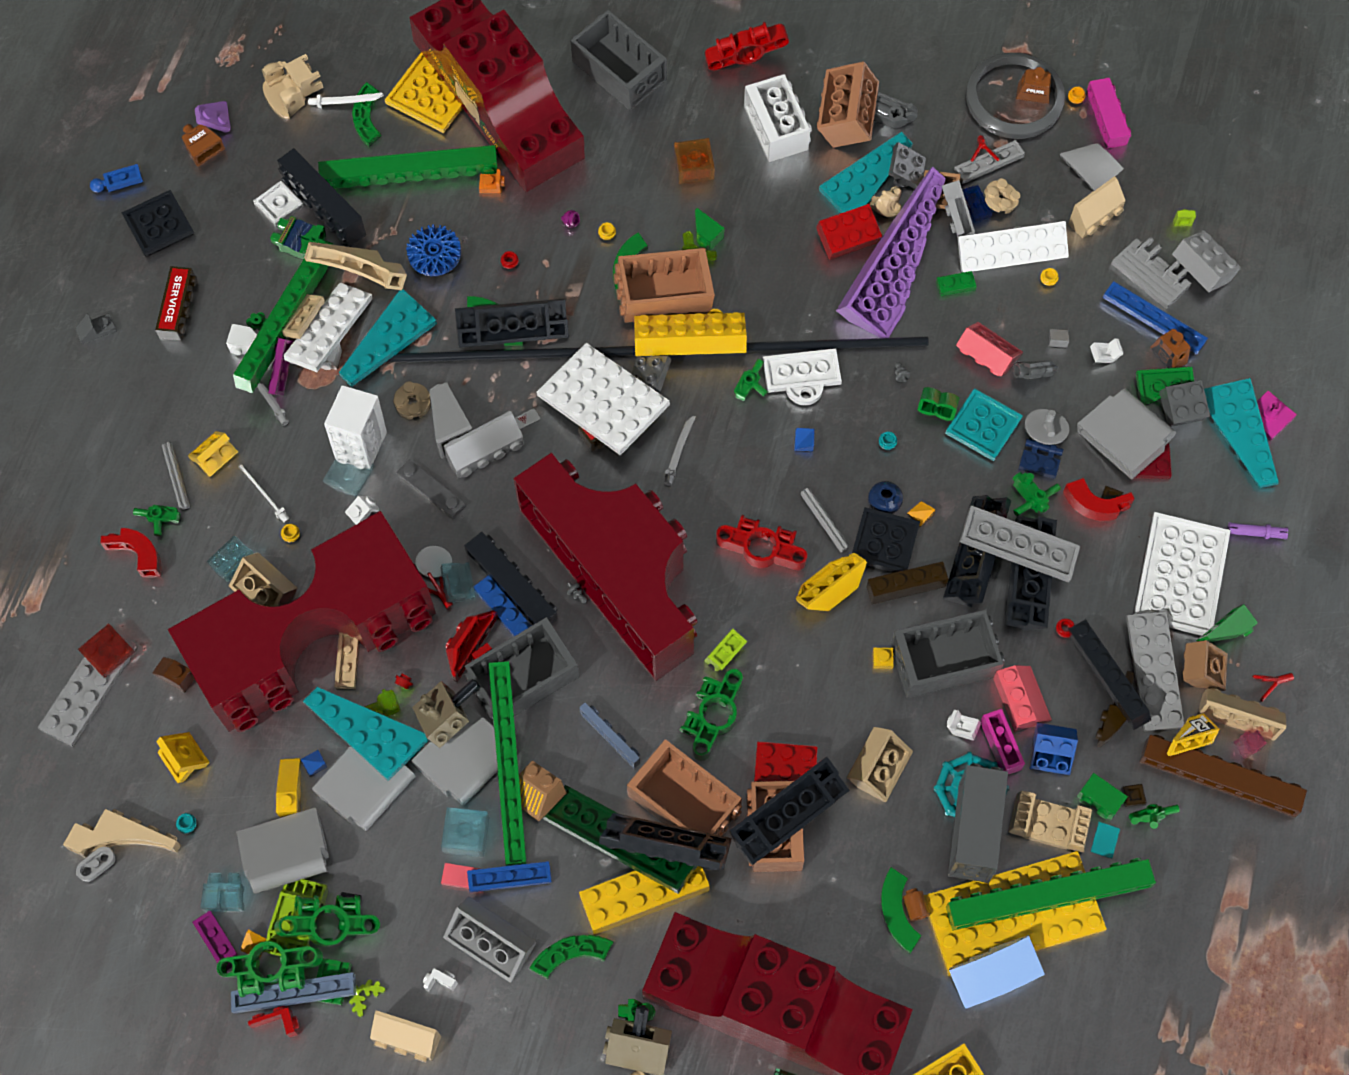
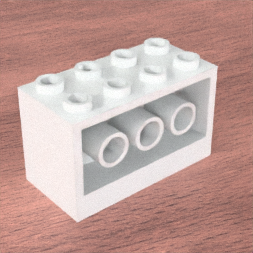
M785 74L745 86L744 108L768 162L807 151L809 142H811V125L809 122H806L804 109L800 108L798 96L793 93L791 81L787 80Z
M342 385L324 423L335 460L342 464H352L359 469L371 470L387 433L378 396Z

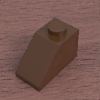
M166 657L161 659L152 672L153 675L184 693L195 679L188 667Z

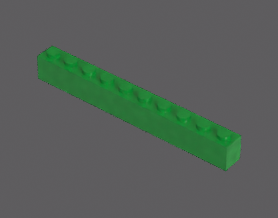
M495 145L318 162L319 174L333 188H350L353 186L375 184L385 185L396 182L404 183L407 181L438 180L449 177L457 178L460 176L497 173L498 169Z
M316 238L314 241L315 243L334 245L320 238ZM305 258L303 259L233 373L236 388L250 393L255 391L275 357V346L278 338L286 339L283 336L282 330L305 296L314 293L329 268L328 265L307 262Z
M1135 858L1130 860L1128 864L1122 865V862L1110 864L1109 868L1102 869V866L1091 868L1090 872L1082 873L1080 870L1070 873V876L1067 877L1056 875L1050 877L1049 881L1044 882L1042 879L1031 881L1030 885L1026 886L1019 883L1010 886V889L1002 890V888L992 889L989 894L983 895L982 892L971 894L970 898L954 897L947 903L946 910L952 931L1148 889L1152 888L1156 881L1149 859Z

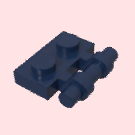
M1027 439L1025 446L1032 449L1031 451H1023L1018 469L1055 479L1060 460L1053 457L1054 454L1062 456L1064 449L1057 447L1055 444L1048 445L1036 440ZM1037 450L1048 452V456L1038 454Z

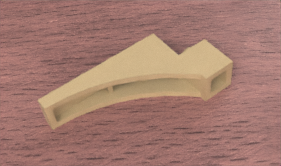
M309 242L304 257L307 262L333 266L358 274L384 286L386 289L402 290L407 277L401 264L384 262L376 250Z
M105 809L95 828L86 823H83L82 826L75 823L63 844L68 850L87 857L88 854L100 847L127 844L152 845L166 848L178 853L181 847L176 841V836L170 833H166V835L158 833L160 831L158 828L152 825L145 827L141 825L142 822L134 817L127 819L123 817L124 814L116 809H113L112 812Z

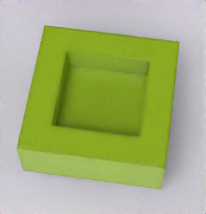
M1183 209L1177 211L1173 219L1174 226H1192L1196 218L1195 210Z

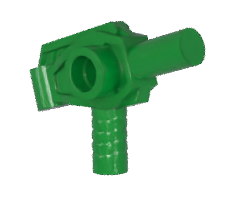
M757 359L752 370L749 369L742 374L734 389L737 399L745 401L747 395L753 389L763 397L768 393V390L758 383L761 379L758 372L764 363L762 360Z
M153 505L148 509L134 508L133 515L147 517L148 522L154 523V536L162 535V523H179L181 516L177 508Z
M1150 804L1143 810L1130 813L1128 818L1134 825L1139 822H1149L1150 827L1156 829L1158 823L1166 818V815L1178 813L1180 810L1178 804L1164 808L1157 804Z

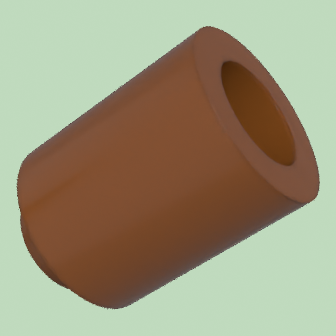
M917 888L906 891L903 899L910 921L929 917L930 913L923 891H918Z

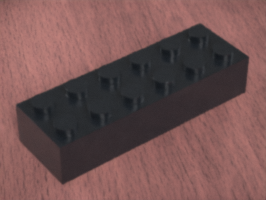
M295 148L277 160L279 164L278 170L283 176L281 178L283 183L287 187L290 186L298 198L301 197L304 200L303 202L309 210L311 208L314 210L316 217L326 223L325 225L330 232L334 231L337 234L336 236L342 244L346 243L348 247H352L366 236L362 217Z

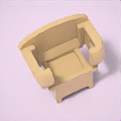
M306 54L289 63L285 61L281 63L279 61L267 64L262 69L265 79L263 83L265 98L271 108L285 119L291 118L305 105L306 96L323 88L321 80L313 83L314 80L320 77L318 71L312 73L309 63L305 64V61L308 60Z

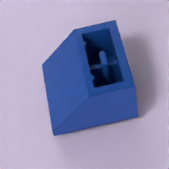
M1036 723L1030 769L1070 775L1078 742L1077 729Z

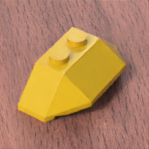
M851 553L847 557L831 561L801 585L796 601L809 610L830 611L859 587L867 564L866 560L856 553Z

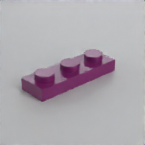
M278 338L275 346V359L272 363V376L268 384V393L284 396L290 362L284 360V354L294 341Z
M211 910L192 922L217 963L223 958L239 956ZM231 963L226 966L227 973L232 970L233 966Z

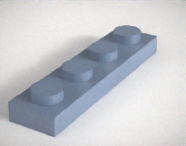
M584 703L579 707L580 714L635 769L640 764L639 752L633 746L630 748L625 743L626 739L620 733L616 734L612 730L613 727L608 720H602L598 716L599 712L594 706L591 705L589 707Z

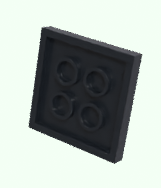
M171 190L121 212L145 256L194 234Z
M864 507L852 553H856L865 559L867 566L894 573L908 570L920 521Z

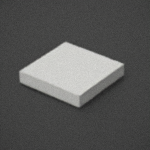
M282 180L253 200L254 204L275 226H278L280 218L287 219L304 207L303 202Z

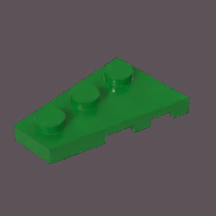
M1193 367L1137 370L1136 380L1139 400L1146 406L1161 400L1159 391L1165 387L1194 382Z

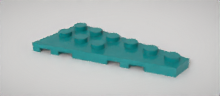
M900 132L821 184L819 191L840 214L867 205L890 176L888 174L894 145L899 142L911 149L913 143L903 132Z
M404 289L399 290L340 369V377L353 387L437 325V320Z
M1251 378L1204 388L1210 416L1228 444L1235 451L1239 460L1242 461L1258 488L1278 485V477Z
M316 687L303 700L306 706L388 781L429 741L425 733L319 687Z

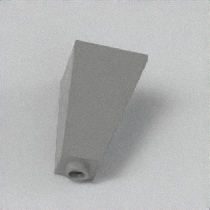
M447 382L437 384L432 389H429L435 438L441 459L446 458L445 444L472 431L469 421Z

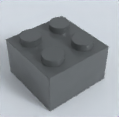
M1202 380L1165 387L1159 391L1166 423L1170 427L1202 421L1210 417Z

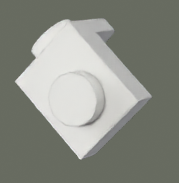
M1116 338L1110 343L1094 342L1090 346L1095 362L1113 363L1123 355L1119 339Z
M358 496L345 513L355 524H358L365 520L371 512H378L379 507L372 497Z
M955 709L947 720V727L953 735L970 740H975L981 726L979 719L963 716L959 710Z
M434 968L432 972L426 974L423 980V987L426 991L430 992L436 981L454 991L458 983L454 979L455 975L446 970L442 973Z

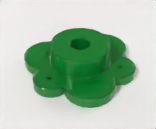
M262 312L252 313L250 315L251 318L246 320V324L253 331L256 329L260 331L267 319Z

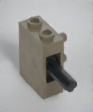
M470 680L456 694L450 687L440 681L431 691L423 694L420 697V701L412 707L427 739L439 748L469 722L461 704L480 688L476 680Z
M645 1005L636 1008L634 1022L614 1018L612 1026L607 1027L605 1039H609L608 1042L605 1041L603 1054L606 1055L605 1064L654 1075H664L672 1030L647 1025L649 1009L645 1008Z

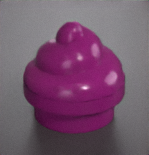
M568 210L561 217V220L568 228H574L580 223V215L575 210Z

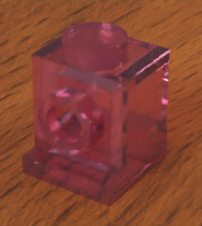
M1258 730L1253 733L1247 731L1233 742L1243 759L1259 752L1267 744Z

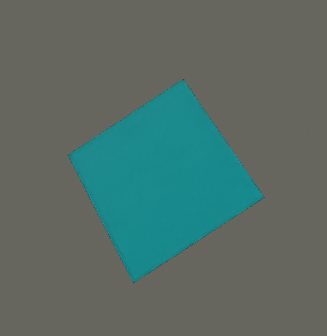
M1098 822L1091 852L1112 859L1120 828Z

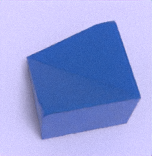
M796 428L794 451L813 452L815 429Z

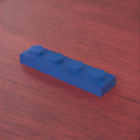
M489 575L473 586L474 590L488 607L497 612L499 620L513 636L531 627L530 623Z
M549 861L467 871L469 893L549 884L552 882Z

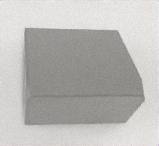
M1049 329V346L1067 348L1069 344L1068 330Z

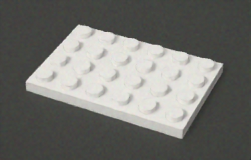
M587 343L537 391L538 397L619 455L670 405V401Z
M1154 512L1134 614L1167 612L1169 628L1201 636L1214 626L1231 530Z

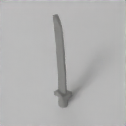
M260 381L257 386L258 390L274 411L276 419L280 420L283 426L287 425L289 421L286 418L287 415L284 409L280 408L274 397L268 393L269 391L263 382Z
M692 416L686 421L680 434L669 468L665 471L666 479L664 484L667 486H671L673 479L676 478V468L696 416Z

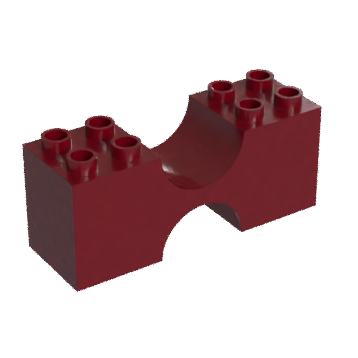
M381 511L311 549L315 559L314 578L307 591L295 601L276 607L262 606L249 600L239 589L168 629L209 705L228 732L236 729L237 732L246 731L257 724V716L270 708L273 712H278L293 703L294 699L292 696L299 692L295 683L296 663L302 652L314 641L323 637L344 633L358 639L359 643L368 652L375 648L378 652H383L392 648L398 642L397 636L409 629L412 632H419L432 623L433 619L431 616L435 615L436 611L428 587Z

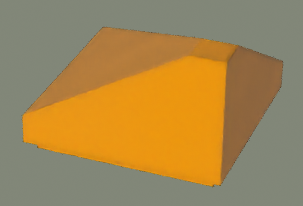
M921 501L907 514L913 520L920 521L919 526L921 527L934 516L936 510Z
M248 929L240 951L249 954L257 944L265 942L266 938Z

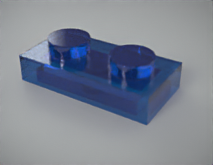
M979 185L962 189L968 210L974 222L992 216V212L985 202Z

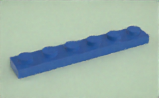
M1114 281L1102 297L1163 335L1171 329L1182 333L1183 339L1190 345V351L1196 355L1208 339Z

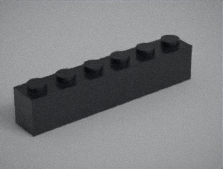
M480 532L464 545L465 551L487 576L491 577L532 625L546 617L551 624L558 619V610L552 602L548 603L544 599L545 595L539 588L535 589L532 586L531 579L519 572L520 568L514 561L510 562L507 559L508 555L506 552L494 545L496 543L490 535L486 536L483 532Z
M1085 619L1069 628L1071 640L1132 729L1135 730L1151 721L1149 709Z

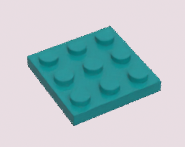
M974 388L947 428L945 434L995 461L1020 423L1023 415Z

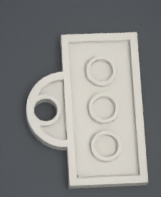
M836 349L763 356L768 393L786 391L788 397L796 404H813L820 399L824 386L841 385L842 381ZM808 392L811 394V397L805 399L801 394Z

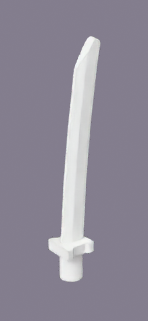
M383 93L323 98L321 95H317V98H309L308 104L317 105L318 108H322V105L374 101L383 97Z
M241 464L239 466L276 510V517L280 518L284 524H287L291 519L286 514L284 507L279 509Z

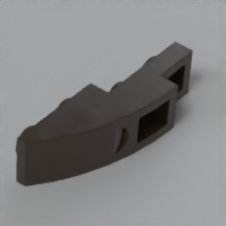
M1127 671L1125 676L1132 685L1135 673ZM1114 701L1107 710L1103 709L1100 717V721H1103L1102 728H1098L1095 739L1098 740L1097 747L1101 748L1111 740L1126 721V718Z

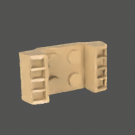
M1020 791L1016 794L1008 829L1009 833L1050 846L1084 853L1092 809L1079 805L1076 809L1053 804L1035 799V793Z

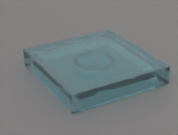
M335 459L323 479V483L357 497L375 466L372 464L370 469H359L349 463H339Z

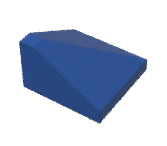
M319 750L300 759L309 777L327 768Z

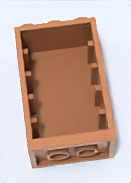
M705 248L618 256V264H615L614 284H618V289L616 290L617 300H621L619 311L620 316L624 317L625 323L634 322V316L707 314L712 310L715 294Z
M666 739L627 784L628 796L664 824L724 836L729 829L728 825L731 820L736 821L742 813L740 811L742 809V798Z

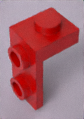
M285 1006L273 1009V1013L267 1015L265 1013L254 1015L252 1020L247 1021L248 1026L256 1028L282 1019L286 1035L290 1038L298 1035L297 1029L300 1028L297 1016H293L292 1010L288 1007L285 1008Z

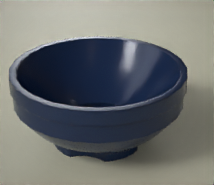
M882 481L871 488L868 501L872 509L893 514L900 509L903 503V494L895 483ZM886 489L890 490L892 496L884 498L881 492Z

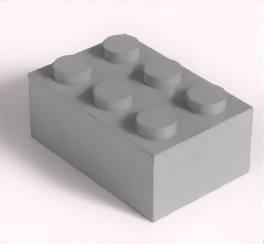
M1204 230L1183 239L1172 253L1208 292L1230 283L1241 269L1236 261Z

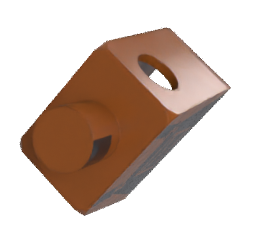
M1171 329L1159 337L1150 347L1167 368H1180L1188 363L1190 345L1183 339V334L1175 329Z

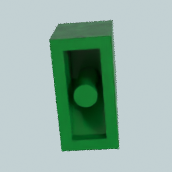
M696 208L695 228L697 243L702 248L711 251L724 238L725 228Z

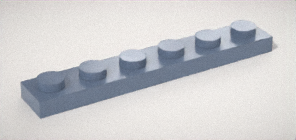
M352 972L305 980L304 989L291 988L285 992L280 990L279 984L264 986V993L262 995L257 993L248 994L242 998L239 996L238 990L231 991V1012L236 1014L356 995L355 974Z

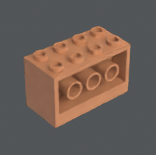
M864 61L826 69L817 129L833 148L871 140L879 81Z
M794 781L751 782V789H747L746 794L747 806H751V808H748L747 817ZM803 828L754 865L749 863V866H753V872L802 871L804 865Z

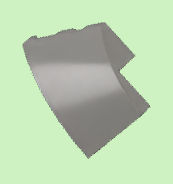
M1098 143L1060 154L1068 166L1072 167L1093 191L1124 169Z

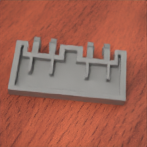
M1150 237L1142 244L1136 238L1112 260L1111 264L1167 309L1191 286L1192 283L1187 279L1179 283L1188 274V271L1184 268L1178 275L1173 273L1181 265L1178 260L1171 266L1159 256L1152 261L1151 259L1160 252L1162 246L1157 245L1149 253L1146 249L1152 245L1153 239Z

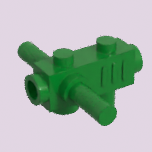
M1017 473L1012 478L1014 481L1013 486L1023 496L1026 503L1014 509L1013 513L1015 516H1018L1029 509H1034L1036 513L1040 512L1041 514L1046 512L1050 508L1048 497L1060 491V485L1055 484L1043 491L1033 482L1034 475L1032 473Z

